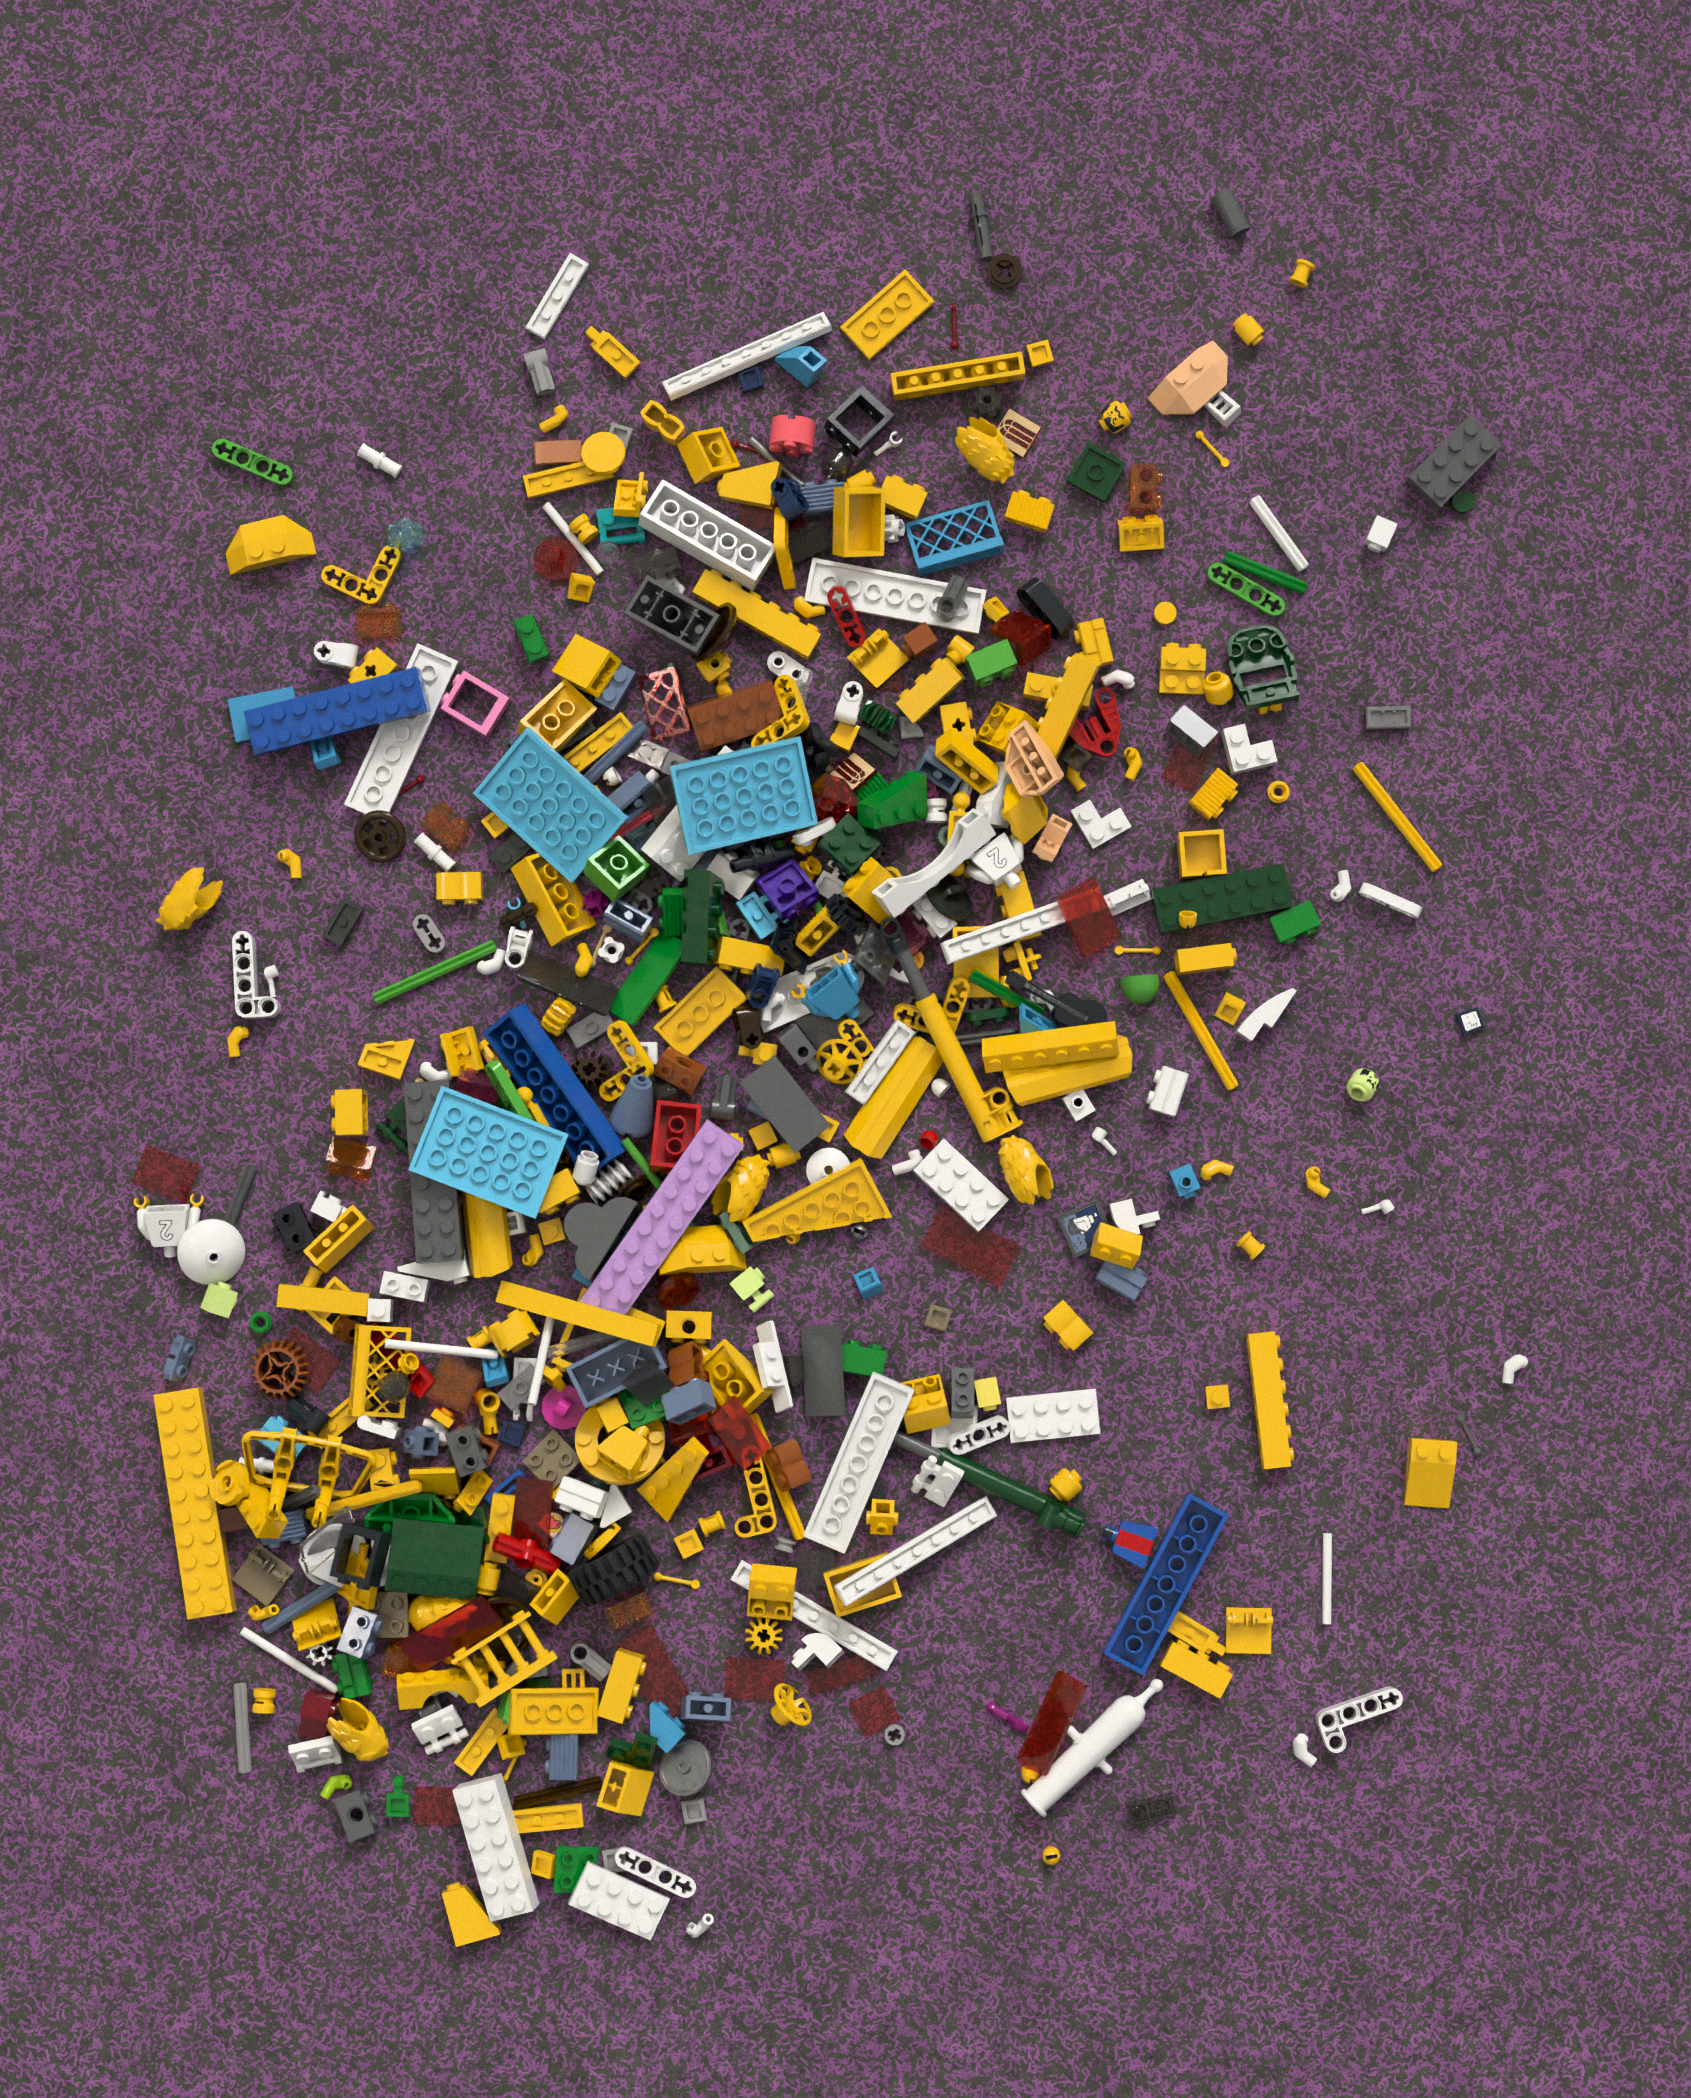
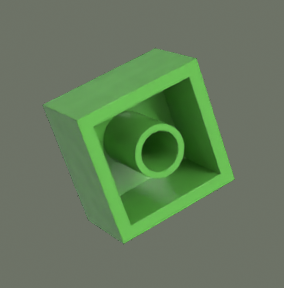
M1005 639L967 655L964 664L974 687L980 686L982 689L992 685L993 680L1001 677V680L1013 676L1018 663L1008 640Z
M618 835L587 859L583 873L608 898L616 902L645 879L650 864Z

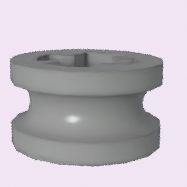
M777 1537L778 1544L774 1548L789 1553L794 1552L792 1547L796 1545V1541Z
M891 1724L885 1729V1739L890 1745L902 1743L905 1734L900 1725ZM896 1728L900 1730L898 1734H901V1737L895 1738L893 1741L889 1739L891 1735H888V1732L894 1731Z

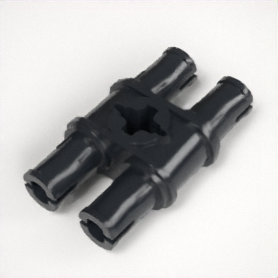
M787 832L721 847L724 854L742 850L745 854V857L730 860L729 866L732 873L749 869L757 871L768 866L775 867L778 862L795 857V850L792 845L774 849L771 844L772 842L785 840Z

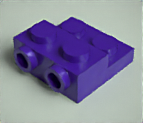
M794 858L756 880L757 886L768 898L770 906L782 921L786 918L788 920L796 918L799 910L804 907L807 909L812 908L817 904V899H819L818 888Z

